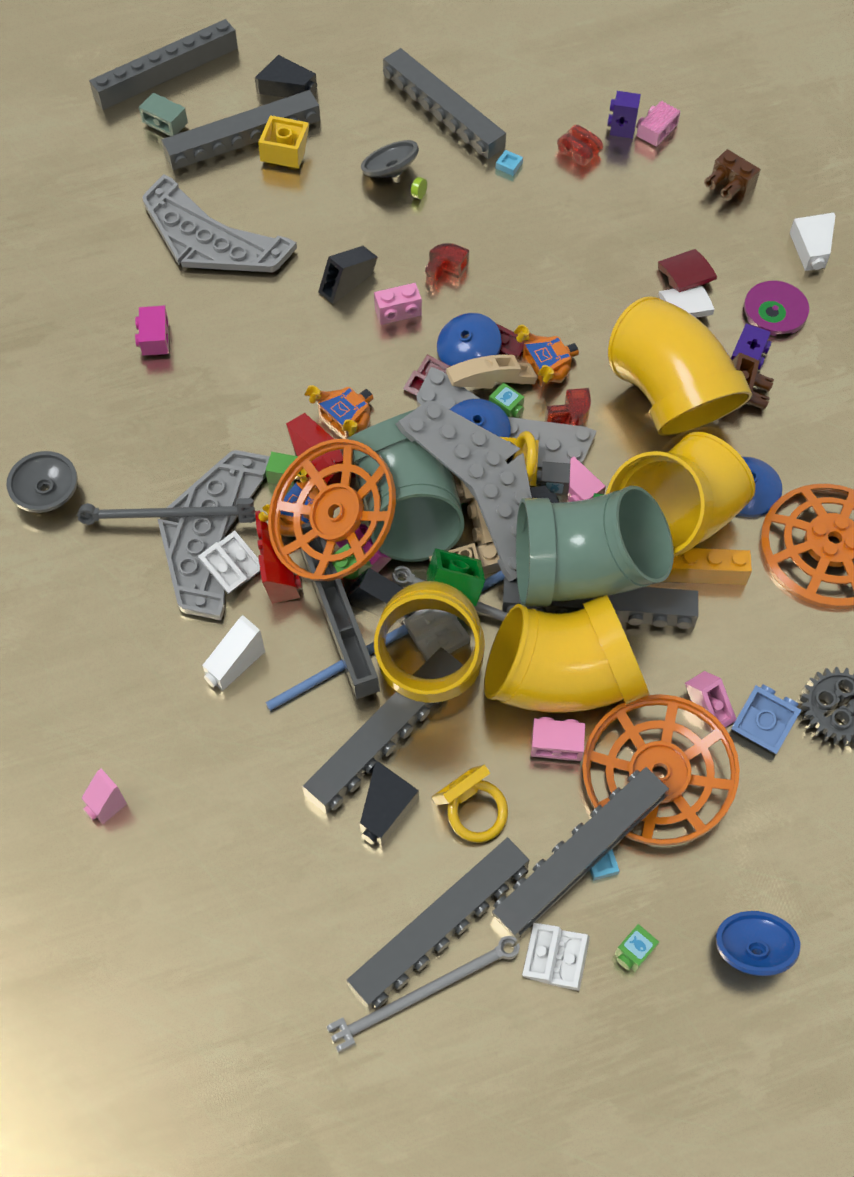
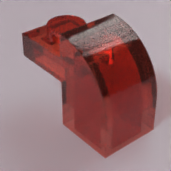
M451 243L440 244L429 251V262L425 268L426 283L435 286L444 272L459 278L469 264V250Z
M589 388L567 389L565 405L547 406L545 421L584 426L588 421L591 407Z

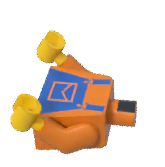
M519 325L514 331L518 335L516 340L519 343L525 342L523 358L526 363L531 364L538 377L537 381L540 386L543 387L551 382H563L570 372L572 357L579 355L577 345L572 343L564 346L558 336H536L530 333L526 326Z
M308 386L304 395L310 396V403L318 402L319 416L344 439L368 428L371 418L368 403L374 399L368 389H364L357 394L350 387L326 392L320 391L316 386Z
M304 468L301 470V475L298 474L295 477L296 480L300 479L301 482L294 484L285 496V502L296 503L302 489L310 480V477H306L307 472ZM316 486L308 495L304 505H312L319 493ZM267 504L262 509L269 515L270 505ZM281 511V535L284 537H295L293 528L294 513ZM264 512L259 513L260 521H268V515ZM302 514V524L310 522L309 515Z

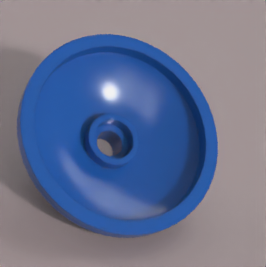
M466 313L450 320L438 336L437 352L439 358L443 363L453 366L474 358L498 355L502 345L501 333L496 323L483 314Z
M468 399L459 402L450 409L475 423L474 420L481 421L475 424L499 437L510 438L511 425L508 416L498 405L491 401Z
M742 457L752 472L755 482V494L753 499L737 515L742 517L765 515L782 495L781 479L778 473L766 462L753 457Z
M745 911L731 915L721 923L716 936L717 949L723 959L734 968L751 975L769 976L782 973L796 963L800 954L801 944L795 929L780 917L766 912Z

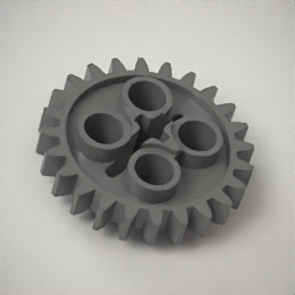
M835 667L832 673L828 668H825L823 675L817 672L814 678L810 677L807 685L804 686L802 690L804 694L799 699L803 703L799 709L806 711L802 719L811 721L808 729L817 728L816 736L823 733L825 734V742L831 737L834 740V745L843 740L844 745L848 746L851 740L854 743V699L849 701L854 696V674L850 675L848 668L843 673H840L838 667ZM839 688H844L848 693L842 692ZM819 699L825 700L828 705L822 704ZM836 706L839 707V708H838L837 710H835L830 716H828V717H825V716H824V715H826V714H828V713H831V712L835 709ZM835 719L841 720L844 725L838 724Z

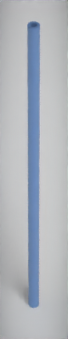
M502 571L486 578L481 592L504 580L505 576ZM405 625L387 634L386 646L409 633ZM374 642L366 646L369 655L375 652ZM338 661L265 702L268 709L271 711L341 672L345 669L343 661Z

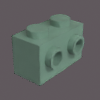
M152 93L139 106L142 122L169 136L178 134L188 124L186 110L182 105L176 104L155 93Z

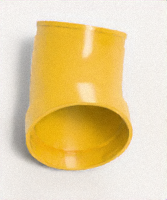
M648 296L633 302L618 318L608 345L610 367L618 378L635 385L648 398L652 405L650 414L659 435H674L704 426L735 411L752 397V392L744 373L736 370L723 345L700 320L686 310L657 297Z
M692 432L687 434L669 452H645L627 460L615 472L606 491V494L628 486H638L646 490L658 503L667 520L673 542L674 557L688 552L728 524L753 499L755 482L747 463L732 446L712 434Z
M436 581L418 582L400 590L384 608L375 631L374 651L381 674L386 682L399 694L415 701L427 703L450 700L465 692L477 679L482 668L485 639L480 620L471 601L455 587ZM423 609L442 610L459 617L471 628L475 638V647L468 661L456 672L436 679L419 678L402 670L389 655L385 643L389 628L398 619L411 612Z
M608 595L583 603L585 609L563 614L546 613L529 609L521 604L515 605L505 616L496 634L488 657L484 677V692L488 699L498 700L503 704L525 710L567 713L586 711L624 700L625 704H628L650 694Z

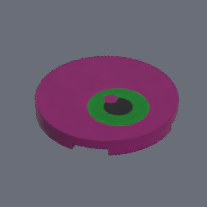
M765 281L755 285L747 293L743 305L748 322L753 326L770 331V335L773 336L797 332L804 326L809 315V303L806 296L797 287L782 281Z

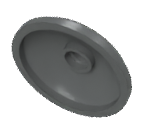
M412 140L388 144L367 156L361 164V170L365 175L375 178L397 177L415 160L419 147Z
M40 451L23 457L12 467L7 477L6 487L11 500L21 509L36 513L48 512L59 508L72 497L77 487L78 476L73 463L64 455L52 451Z

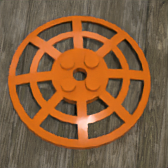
M332 439L321 442L299 455L281 476L274 490L269 508L268 530L270 541L275 554L282 564L297 575L314 581L340 579L364 566L383 544L394 518L396 489L388 465L372 448L350 439ZM344 449L343 464L332 465L318 472L311 462L327 452ZM353 450L369 455L380 465L372 476L364 469L352 465ZM304 468L311 479L302 489L296 503L285 502L284 498L291 483ZM342 472L341 483L328 486L324 481V478ZM351 472L360 475L366 481L358 491L350 487ZM384 475H386L389 487L388 511H380L381 499L377 487L378 482ZM317 486L320 492L315 497L312 505H304L310 492ZM372 491L374 511H364L363 499ZM340 507L339 515L333 518L334 510ZM281 511L294 513L293 528L297 540L286 546L282 542L280 532ZM302 514L309 515L312 530L305 535L302 530ZM362 521H371L367 532L359 541L355 531ZM385 521L377 540L365 554L362 547L372 536L377 523ZM318 536L327 540L323 554L315 551L308 544ZM347 539L351 548L342 553L332 555L336 542ZM302 548L309 556L320 560L315 572L311 573L299 567L289 554ZM353 554L355 555L357 562L349 568L335 574L324 575L329 562L340 561Z
M834 484L802 486L780 497L765 516L760 533V547L766 567L784 589L807 603L831 609L854 608V597L833 598L816 594L821 581L832 584L851 583L854 591V521L849 518L852 510H854V489ZM829 490L847 494L848 497L846 500L833 497L817 498L812 491ZM802 493L807 502L798 506L790 516L775 514L787 499ZM822 504L842 505L843 508L840 514L827 513ZM810 507L817 514V517L810 523L797 519L803 511ZM771 522L785 525L784 543L786 549L774 555L769 541ZM793 527L806 531L804 542L795 546L792 541ZM835 536L839 539L840 543L830 542L828 537ZM808 551L819 562L816 569L805 563L799 554ZM791 558L799 569L812 577L807 589L791 580L781 570L778 563ZM828 566H844L847 575L825 574Z
M648 695L631 703L625 704L624 702L616 706L597 723L588 738L584 750L582 765L584 785L594 809L599 805L605 806L610 799L608 797L600 802L598 801L591 783V761L606 766V780L610 793L617 789L614 781V768L629 772V777L636 770L641 772L645 767L651 772L657 766H662L667 770V775L659 778L669 788L668 796L661 803L673 801L681 813L670 817H657L659 805L642 820L645 822L642 836L631 831L625 836L644 844L657 846L678 845L705 835L718 825L727 814L734 801L739 784L740 768L738 754L726 728L713 714L702 706L677 696ZM644 706H668L665 721H647L634 726L626 714L633 709ZM680 708L698 716L714 731L701 740L690 729L675 723L677 709ZM618 719L625 732L615 741L609 755L595 752V745L603 731L610 723ZM651 729H663L661 741L645 744L639 734ZM673 731L685 736L694 745L683 752L679 747L671 743ZM630 739L637 749L631 761L616 758L621 747ZM719 740L725 746L729 758L730 780L714 778V763L708 748ZM699 754L703 756L706 765V777L691 774L690 760ZM688 786L704 787L700 798L690 807L682 796ZM712 788L728 790L721 809L705 825L696 813L707 802ZM687 819L696 830L688 835L677 838H652L655 824L668 825Z

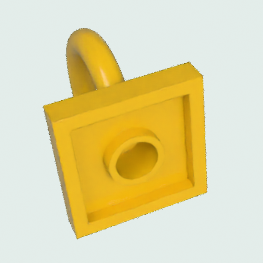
M523 431L517 438L500 437L520 448L515 453L514 458L524 453L529 486L535 487L539 440H535L533 434L529 431Z
M485 765L470 768L431 796L436 805L448 804V819L453 830L461 838L474 843L487 842L495 838L503 830L508 818V805L503 793L492 783L482 780L490 774ZM478 790L490 794L498 808V815L494 825L483 832L468 830L462 825L458 816L459 804L472 797Z

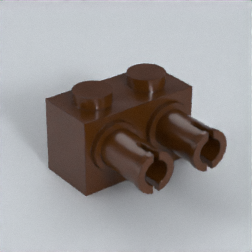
M727 149L715 160L712 174L704 180V184L707 188L713 184L709 188L710 190H713L719 183L725 186L721 190V195L723 198L726 197V200H730L735 194L744 198L756 187L761 169Z
M739 352L732 362L736 370L744 373L752 392V397L746 403L765 410L770 397L752 391L753 386L769 392L773 386L772 382H774V379L757 373L759 360Z

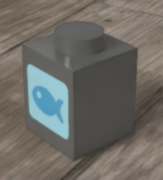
M543 461L542 470H537L536 484H540V486L546 485L550 492L555 494L568 495L571 463Z

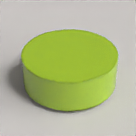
M417 177L412 183L411 195L414 198L422 199L427 190V180Z

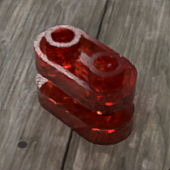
M576 124L557 140V147L562 154L570 157L576 163L586 165L593 159V156H597L603 150V143L598 136Z

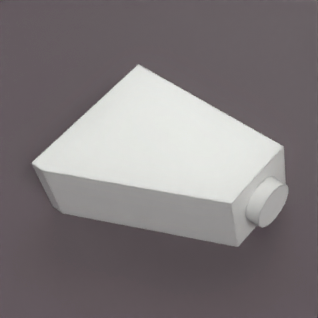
M834 213L794 219L790 236L805 271L819 270L826 267L831 253L835 222Z
M242 615L202 665L205 672V680L212 687L218 686L222 691L265 653L261 631L245 616Z

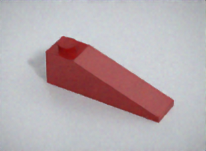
M306 413L286 423L297 456L321 442L334 439ZM338 449L318 456L311 462L320 472L329 466L343 464V457ZM342 472L324 478V481L328 486L341 483ZM351 472V478L355 477V473Z
M260 510L255 511L256 530L259 537L257 543L261 554L258 555L261 579L272 604L300 598L299 589L303 588L301 576L296 575L282 564L271 544L267 522L260 521L258 517L259 513H261Z

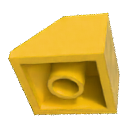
M270 115L258 142L260 161L299 169L305 154L309 123Z

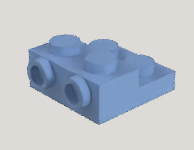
M762 684L761 688L755 685L731 730L777 754L801 709L797 708L799 704L788 697L782 700L775 696L776 691L764 684Z

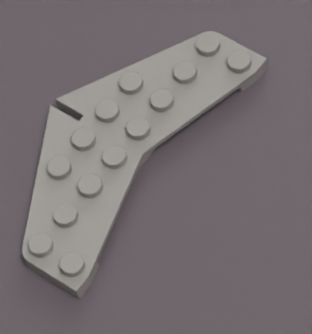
M165 174L143 195V203L178 265L181 264L182 267L274 272L297 249V243L289 238L282 236L271 238L230 228L210 218L179 188L178 184L171 177Z
M431 367L417 394V405L419 407L426 401H435L450 410L459 402L480 398L465 387L452 386L447 374ZM508 417L511 425L510 438H517L523 431H529L533 434L535 440H539L537 470H542L543 461L570 463L572 457H575L583 464L597 432L583 426ZM474 420L475 423L481 422L479 420Z
M426 401L395 425L411 442L416 441L464 482L478 503L500 559L497 561L501 571L510 582L517 577L516 526L519 503L522 498H532L524 453L518 455L507 464L505 460L520 449L519 447L435 401Z
M239 450L229 452L167 508L237 506L238 498H251L266 478L265 470L270 456ZM238 515L160 517V519H157L177 604L182 612L217 620L222 619L225 610V589L200 561L198 556L213 544L219 543L225 538V534Z

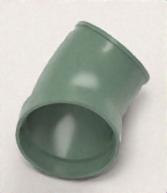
M414 410L387 419L347 438L372 448L383 458L391 471L396 489L395 513L390 531L379 551L390 558L407 562L428 560L433 555L435 548L448 551L458 542L464 530V517L452 472L416 441L411 442L395 425ZM339 449L343 457L344 449ZM353 450L352 465L364 469L372 476L380 465L369 455ZM355 474L361 488L366 481L360 475ZM384 475L377 484L381 499L380 511H388L389 487L386 475ZM370 491L363 499L366 511H374V498L372 491ZM385 521L377 523L371 536L373 544L377 540Z
M628 486L606 495L572 502L551 503L549 498H522L520 500L516 526V573L521 605L526 607L550 606L552 601L582 600L620 594L662 582L671 572L674 551L667 520L655 499L641 487Z

